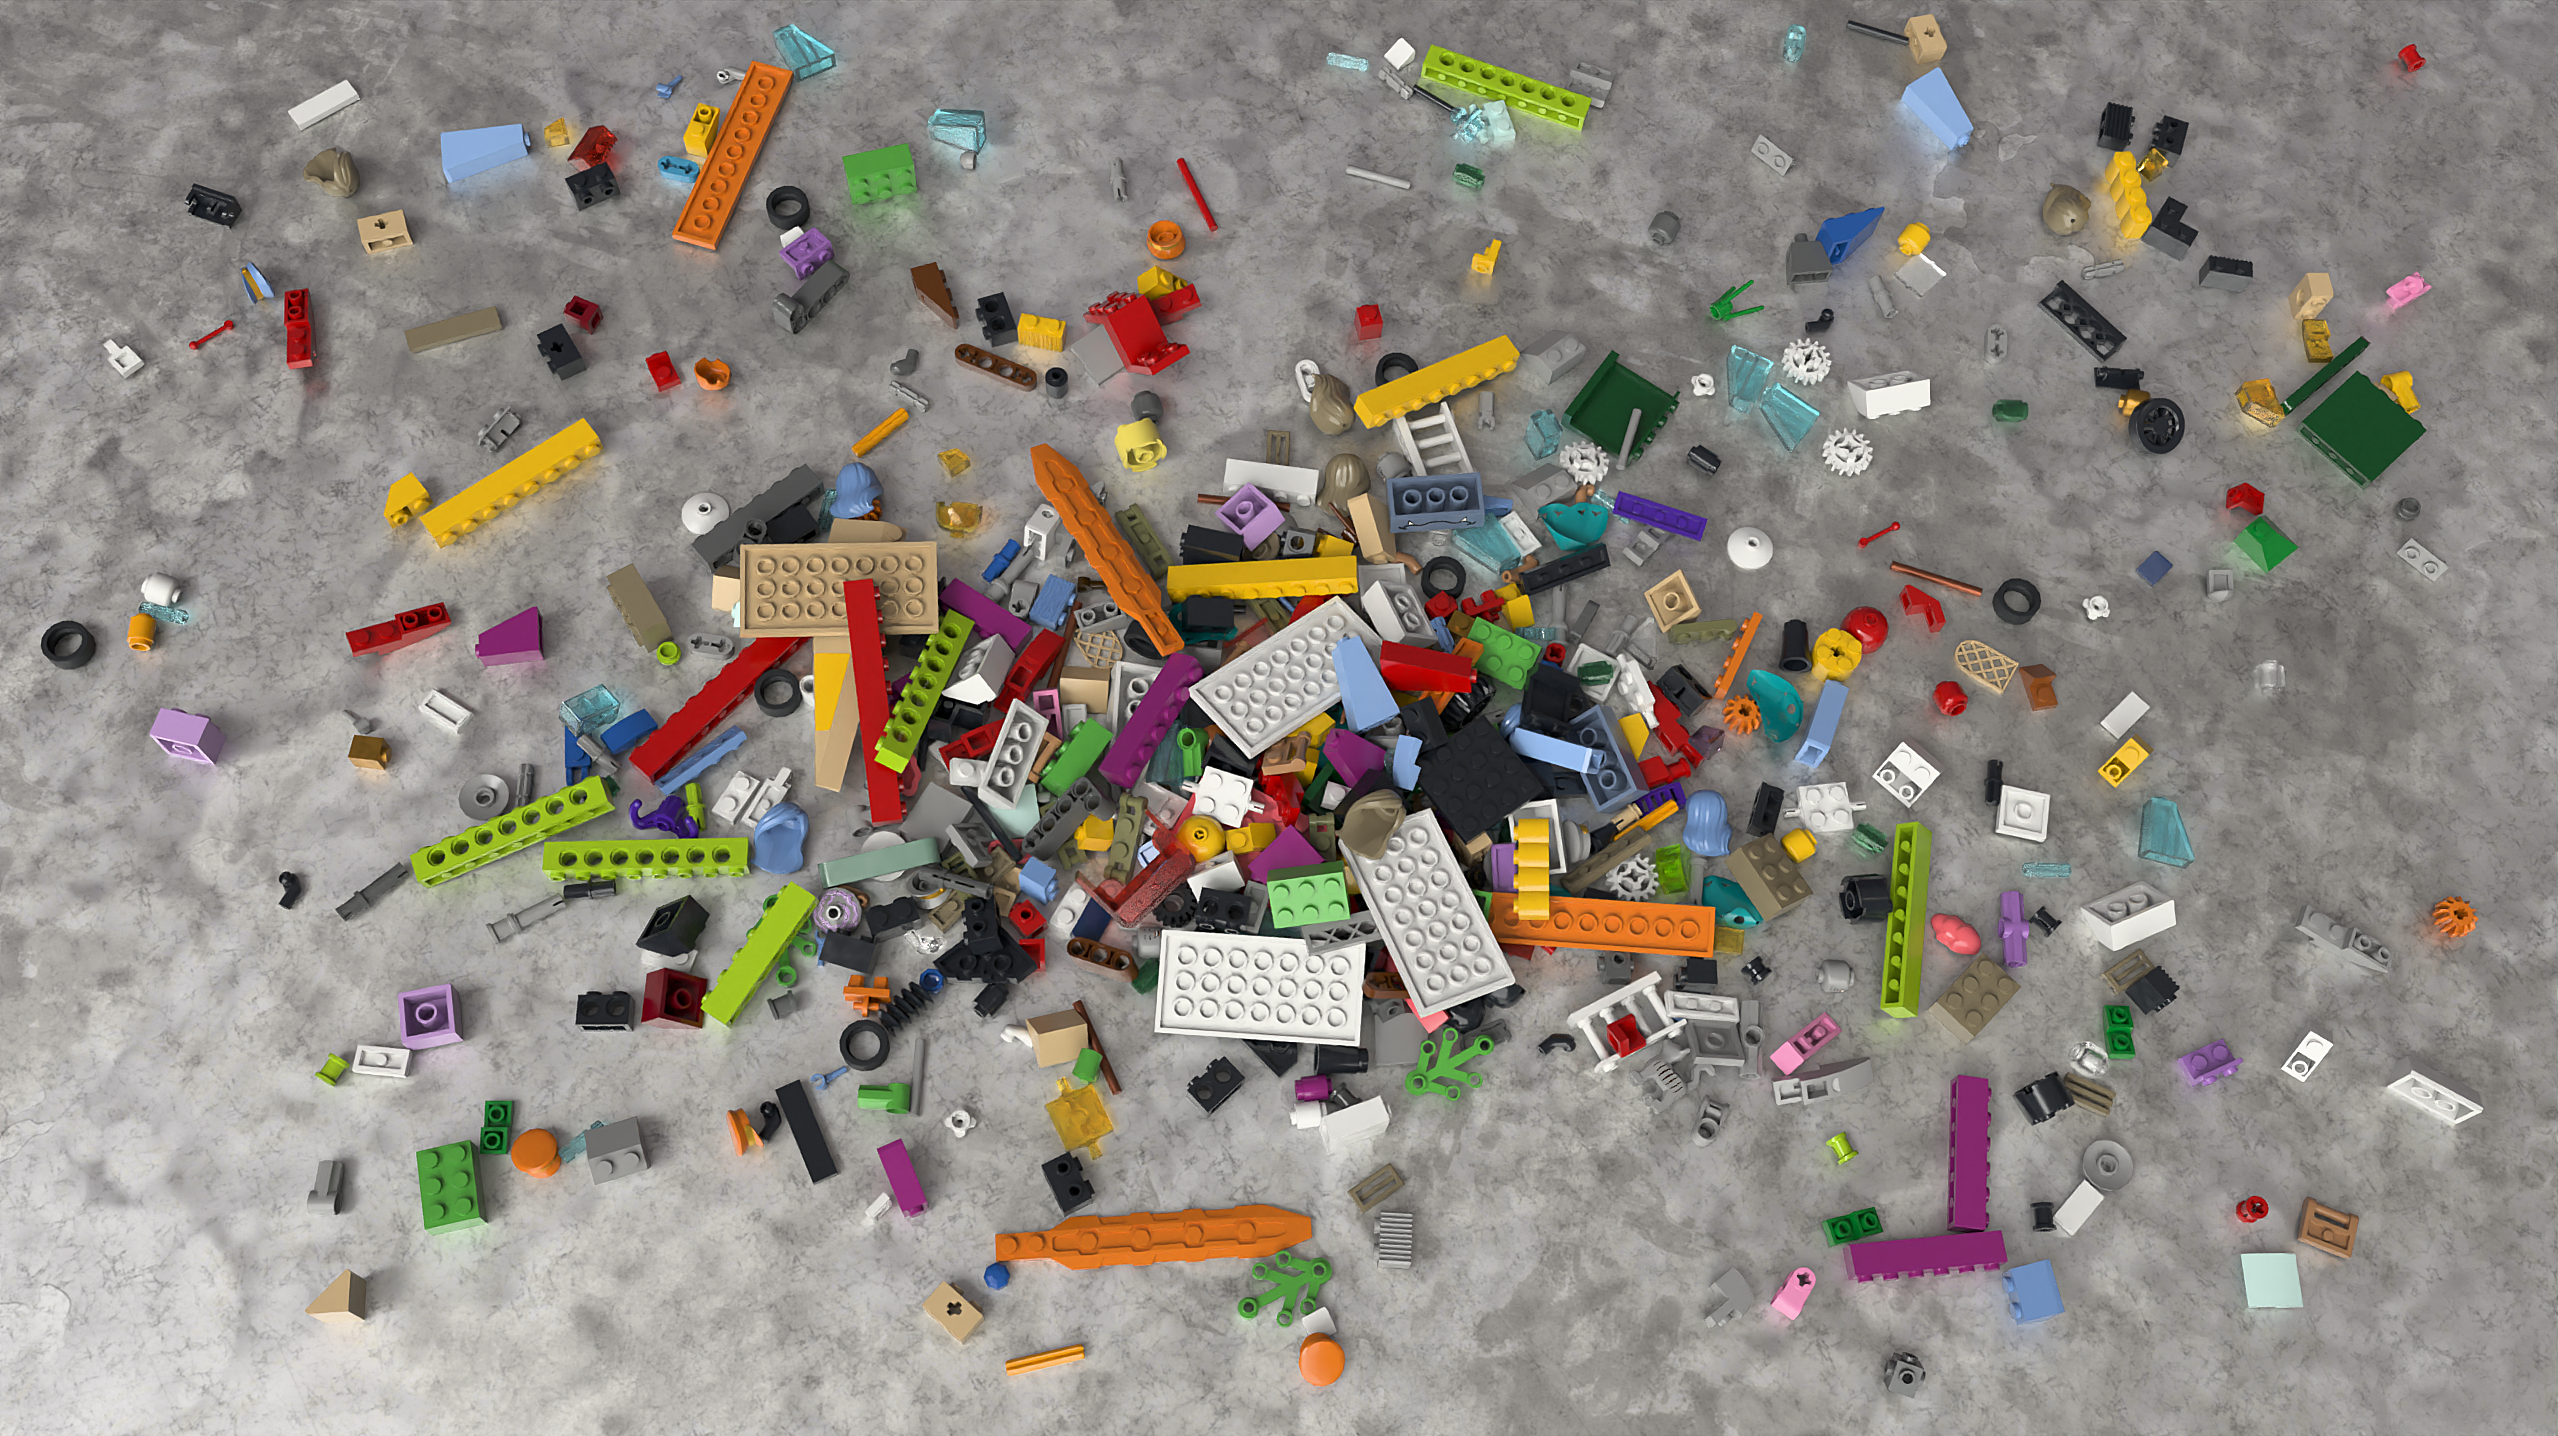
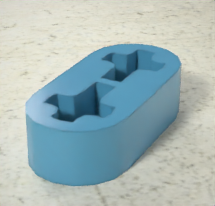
M664 156L658 161L660 175L666 179L684 183H695L700 174L698 164L691 160Z

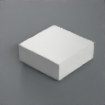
M883 1192L865 1211L866 1216L873 1223H876L892 1206L891 1199Z

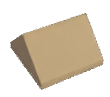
M722 565L713 575L711 607L716 610L732 612L733 605L740 600V568Z
M1679 569L1644 593L1662 633H1668L1672 625L1695 623L1702 610L1682 569Z
M1063 666L1060 676V712H1062V705L1086 704L1087 713L1107 715L1111 669Z
M1075 1009L1034 1017L1025 1021L1039 1069L1077 1060L1081 1049H1088L1087 1023Z
M346 1269L304 1311L324 1323L364 1320L367 1281Z

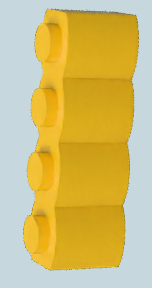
M2130 151L2115 152L2105 168V177L2111 185L2110 194L2116 202L2115 211L2121 220V232L2126 239L2141 238L2152 221L2151 211L2146 206V194L2140 187L2141 177L2135 169L2136 160Z
M1549 818L1518 819V826H1514V841H1519L1518 850H1514V865H1519L1518 874H1514V889H1519V897L1514 898V913H1519V920H1550Z

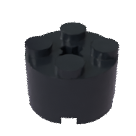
M1876 873L1845 876L1842 879L1840 886L1844 885V890L1842 893H1839V904L1843 917L1850 919L1851 922L1849 924L1880 923L1885 920L1888 913H1892L1893 903L1888 897V883L1884 875Z
M2057 1071L2045 1075V1079L2036 1080L2012 1095L2031 1126L2040 1122L2043 1123L2054 1117L2056 1112L2063 1111L2076 1104L2073 1099L2074 1097Z

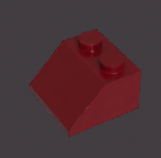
M668 968L647 973L641 1023L662 1029H702L704 1011L701 1009L703 1005L701 1001L706 994L708 979Z

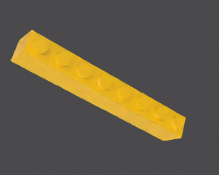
M1502 335L1358 395L1353 409L1367 429L1374 426L1380 427L1393 418L1399 419L1412 410L1418 411L1431 402L1437 403L1443 397L1450 394L1452 396L1456 395L1462 389L1475 387L1481 381L1491 380L1500 373L1512 371L1517 365L1520 353L1507 335Z
M582 418L419 518L440 549L446 545H451L462 535L474 531L477 526L495 518L501 511L516 505L519 500L527 495L534 494L540 487L548 482L555 481L561 474L576 468L579 463L587 458L597 455L603 449L601 441L587 421Z
M1356 555L1168 566L1167 576L1169 598L1171 602L1183 603L1187 597L1194 594L1202 595L1203 598L1225 596L1226 599L1234 600L1300 597L1305 595L1358 593L1359 570Z

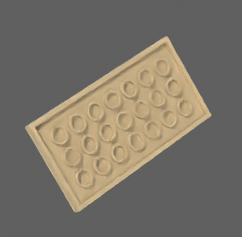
M936 542L740 545V638L849 636L843 582L873 578L874 586L879 585L880 600H876V609H882L883 624H878L879 633H884L885 635L937 634V632L939 633Z

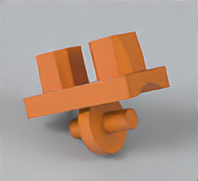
M851 975L848 986H844L843 989L845 1001L854 1002L853 1009L862 1010V1017L868 1018L870 1010L877 1011L880 1008V1004L892 1003V994L887 977H875L873 988H865L864 976Z

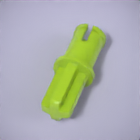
M695 782L687 784L685 787L688 803L686 811L689 812V816H692L696 823H699L700 832L706 831L707 826L704 815L706 805L703 804L701 786Z

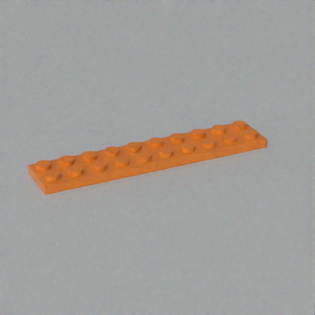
M752 60L672 232L673 239L713 250L717 249L794 79L793 71Z
M1489 892L1493 894L1488 925L1497 943L1713 958L1715 907L1549 896L1550 920H1519V913H1514V898H1518L1519 894Z

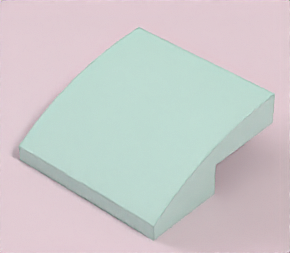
M1034 783L1024 785L1015 810L996 809L987 804L988 810L1010 839H1023L1040 820ZM992 832V837H993V839H994V840H998L997 837H996V836L994 835V833Z
M2240 1254L2248 1308L2303 1307L2295 1254Z

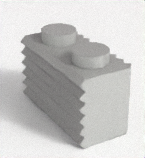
M1381 1210L1379 1217L1374 1218V1233H1378V1244H1373V1260H1377V1267L1409 1269L1412 1247V1212Z

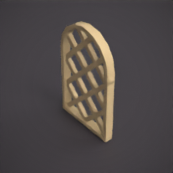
M1075 628V632L1079 633L1077 639L1074 634L1072 639L1092 668L1112 669L1117 661L1111 659L1113 652L1120 654L1118 661L1122 660L1123 649L1112 630L1109 631L1112 637L1105 636L1106 632H1103L1102 635L1089 633L1087 634L1090 635L1089 640L1085 642L1080 640V629ZM1093 636L1101 638L1099 645L1091 643ZM1104 639L1113 641L1111 648L1102 646ZM1115 642L1120 650L1114 649ZM1080 644L1087 645L1085 652ZM1090 646L1098 648L1097 655L1088 653ZM1101 649L1110 651L1108 658L1099 656ZM1088 657L1095 659L1094 664ZM1098 660L1106 661V666H1098Z
M1976 640L1961 642L1954 653V661L1961 671L2001 694L2019 665L2014 660ZM1971 644L1973 650L1966 651L1964 645ZM1985 651L1987 658L1980 659L1978 652ZM1974 653L1977 660L1969 661L1967 654ZM1964 655L1966 662L1960 663L1958 656ZM2000 659L2002 666L1995 667L1992 660ZM1989 661L1991 668L1984 669L1982 662ZM1978 663L1980 670L1973 672L1971 664ZM2014 667L2009 675L2007 668ZM2003 669L2006 676L1999 678L1996 671ZM1993 671L1995 679L1988 680L1986 672ZM2007 680L2002 688L2000 681Z

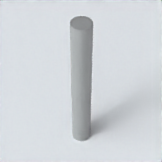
M1349 164L1346 171L1348 174L1409 189L1411 185L1410 180Z
M1633 409L1616 464V468L1619 470L1625 469L1642 411L1640 409Z
M924 1039L915 1040L908 1114L911 1117L919 1116L926 1044Z

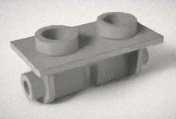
M1760 134L1751 152L1784 176L1789 167L1792 168L1795 165L1794 156L1787 154L1769 140V137Z
M511 405L505 410L501 408L494 415L493 419L495 421L489 427L486 424L479 431L478 436L480 438L477 444L480 445L484 442L486 443L484 447L488 451L497 450L507 438L501 433V430L503 429L510 435L521 424L520 420L522 417L516 412L513 414L510 412Z
M2409 538L2397 554L2434 582L2450 566L2417 542V539Z

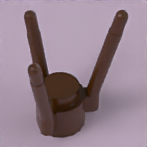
M1329 502L1328 506L1346 527L1341 533L1342 540L1353 543L1352 550L1356 549L1360 543L1350 516L1344 517ZM1321 528L1317 529V531L1323 535L1334 536L1333 534Z

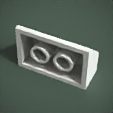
M1911 369L1847 381L1857 411L1868 419L1879 418L1882 414H1900L1902 410L1907 409L1917 411L1921 410L1923 406L1930 405V379Z
M1377 580L1361 597L1366 607L1365 609L1374 624V628L1382 640L1420 648L1428 647L1439 641L1412 585Z
M999 633L962 651L942 690V694L977 705L986 700L988 702L992 701L998 696L999 688L1005 681L1007 671L1012 667L1011 663L1015 653Z
M1558 799L1527 803L1508 816L1512 843H1516L1517 850L1519 841H1514V826H1518V819L1549 818V875L1569 873Z
M2144 881L2137 882L2080 907L2097 940L2112 951L2123 949L2125 946L2176 925L2173 899Z
M2407 1055L2396 1061L2386 1086L2455 1124L2477 1115L2483 1110L2479 1092L2471 1089L2464 1082L2456 1081L2446 1076V1073L2442 1070L2427 1066L2422 1060Z

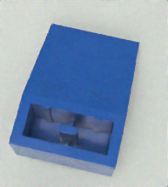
M1884 207L1869 208L1863 212L1849 213L1843 217L1829 218L1823 221L1815 241L1822 242L1831 265L1842 263L1873 235L1885 210Z

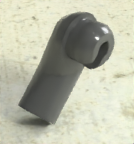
M909 349L906 359L896 361L890 365L891 373L901 376L913 372L919 352L915 349Z

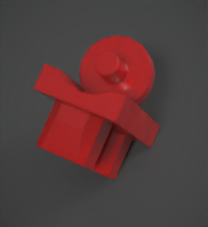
M1492 589L1480 595L1482 605L1477 606L1473 597L1461 601L1462 613L1475 619L1479 617L1494 624V621L1499 620L1497 613L1502 611V605L1505 604L1503 597L1498 598Z

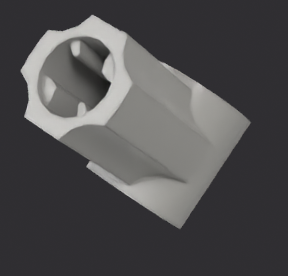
M856 805L846 810L845 814L852 836H865L876 828L872 824L870 806Z
M331 1160L319 1162L314 1190L310 1191L307 1199L308 1214L338 1215L342 1207L340 1188L345 1164Z

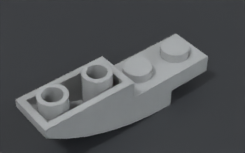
M1099 481L1089 489L1099 504L1104 505L1108 492L1105 491V482ZM1062 519L1055 532V542L1060 545L1056 554L1057 567L1066 569L1068 561L1072 562L1076 552L1074 546L1077 540L1073 535L1069 534L1062 523Z
M1165 585L1158 586L1161 591V609L1163 611L1172 609V603ZM1112 598L1074 611L1082 634L1129 627L1133 620H1136L1119 609Z
M2309 905L2301 907L2295 928L2310 936L2309 942L2350 962L2377 971L2389 972L2395 950L2356 927L2346 928Z
M1870 1057L1819 1065L1820 1070L1771 1078L1776 1105L1802 1101L1804 1105L1817 1103L1854 1092L1874 1082Z

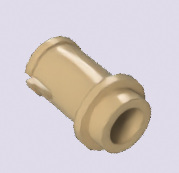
M1635 803L1632 805L1628 804L1625 810L1611 818L1610 821L1616 824L1622 820L1616 826L1620 832L1633 821H1639V817L1643 814Z

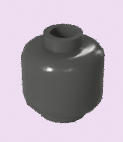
M1670 211L1657 213L1648 228L1649 234L1652 236L1651 240L1658 245L1672 243L1681 229L1679 217Z
M1148 390L1137 393L1131 402V409L1136 421L1150 418L1154 424H1157L1164 414L1159 396Z

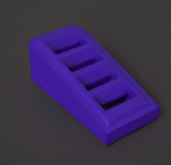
M1680 782L1651 790L1646 795L1633 801L1632 804L1635 803L1643 814L1639 818L1642 819L1657 809L1654 808L1652 798H1655L1657 806L1660 807L1664 804L1661 796H1665L1667 802L1673 799L1671 793H1673L1675 802L1678 805V810L1684 809L1687 799ZM1641 801L1646 802L1649 811L1645 812Z

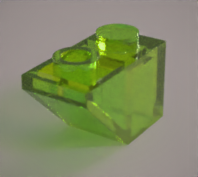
M1681 845L1657 848L1656 865L1660 886L1664 895L1688 891Z

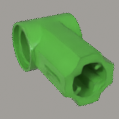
M1202 728L1182 729L1177 736V742L1183 750L1184 777L1203 776L1205 769L1200 767L1205 758V747L1209 742L1208 733Z
M1082 1048L1072 1074L1080 1079L1081 1084L1086 1086L1097 1082L1100 1076L1099 1066L1103 1056L1091 1049Z
M890 1083L888 1086L860 1085L858 1089V1108L880 1109L893 1114H906L909 1112L911 1086L904 1083Z

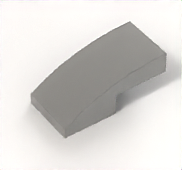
M1647 525L1624 548L1622 553L1640 567L1663 545L1671 533Z

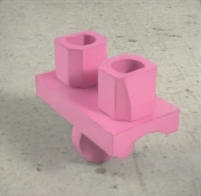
M2415 272L2386 291L2389 295L2387 302L2395 309L2401 308L2429 291L2432 287L2424 282V278L2418 272Z

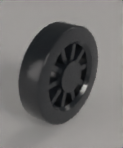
M2167 398L2146 399L2135 407L2130 416L2129 436L2134 446L2143 453H2168L2178 446L2184 435L2185 419L2182 410L2175 402ZM2169 428H2172L2171 434L2167 432Z

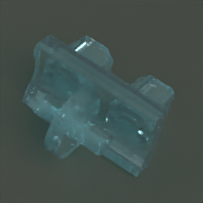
M1476 107L1468 116L1464 108H1454L1450 113V121L1458 127L1450 136L1454 140L1460 137L1468 144L1485 126L1484 122L1478 117L1482 111Z

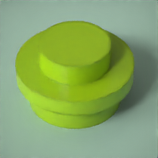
M664 642L658 647L656 655L660 663L673 665L680 660L681 649L676 643Z

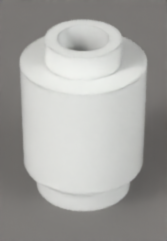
M1318 1100L1294 1103V1109H1289L1291 1125L1296 1124L1297 1129L1320 1126L1322 1117L1327 1115L1325 1102H1319Z

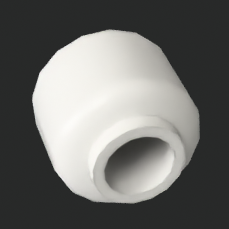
M156 572L146 577L141 592L144 593V598L148 602L166 608L172 605L173 602H179L183 590L179 589L180 582L178 579L161 572Z

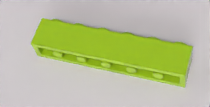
M792 881L788 886L784 885L777 894L778 900L773 907L769 906L762 915L763 921L758 928L754 927L747 936L748 942L744 948H739L732 957L734 962L728 970L724 969L717 978L718 984L714 990H709L701 1001L703 1004L701 1009L728 1028H731L819 904V900L814 895Z

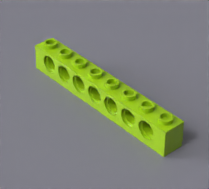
M1432 44L1422 66V78L1493 102L1504 100L1505 105L1579 131L1582 130L1592 102V98L1585 95L1577 94L1564 88L1547 84L1544 81H1539Z
M951 609L947 611L945 617L939 616V633L930 634L926 645L930 647L928 650L923 649L918 658V662L921 665L920 667L915 665L909 677L913 682L912 684L907 682L900 695L904 697L903 702L898 700L892 712L896 716L894 719L889 718L883 730L887 732L886 737L881 735L874 748L878 750L875 761L902 774L975 623L974 621Z
M600 775L589 776L583 779L581 783L574 786H565L559 792L550 796L539 797L534 803L527 806H518L512 812L503 816L492 817L487 823L480 826H471L459 835L445 837L440 843L422 847L416 853L409 856L418 883L429 889L616 809L607 782ZM587 796V799L579 804L581 798ZM560 806H564L563 810L556 814L557 809ZM540 816L539 820L533 824L534 818ZM516 826L515 831L509 834L510 829ZM493 836L492 840L486 844L487 838ZM469 846L467 852L462 854L463 849ZM445 856L444 861L438 864L440 858Z
M748 837L544 842L542 871L548 879L557 882L564 881L565 878L588 881L591 878L615 880L616 877L638 880L643 876H652L655 879H665L667 876H678L679 878L687 879L692 878L693 875H703L707 878H715L718 875L742 877L744 874H751L752 845ZM697 856H705L701 862H693ZM721 856H730L726 862H718ZM623 857L628 858L626 863L622 865L617 864L619 859ZM654 857L649 864H642L645 858ZM671 857H679L675 863H668ZM596 858H603L598 865H592ZM570 859H577L575 864L566 866Z

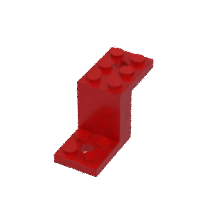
M1115 291L1106 297L1107 300L1103 303L1097 302L1089 306V311L1083 314L1087 323L1104 325L1127 372L1155 375L1190 353L1186 344L1168 342L1144 294H1135V292L1119 293Z

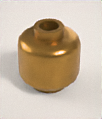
M2129 389L2126 395L2121 394L2118 408H2122L2123 416L2130 418L2135 407L2142 401L2150 399L2151 395L2148 391Z

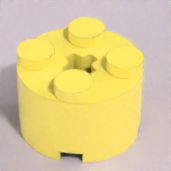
M1144 418L1131 424H1122L1117 428L1118 433L1115 436L1114 444L1123 466L1127 470L1131 468L1133 472H1143L1154 468L1157 465L1156 461L1162 458L1163 460L1165 458L1167 448L1156 424L1150 418Z

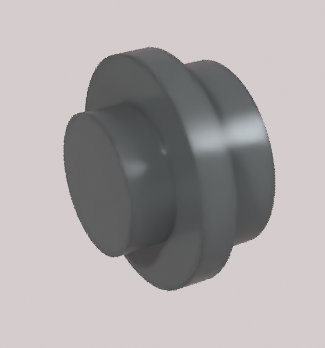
M2404 498L2397 503L2396 510L2404 519L2412 520L2420 514L2421 505L2414 498Z

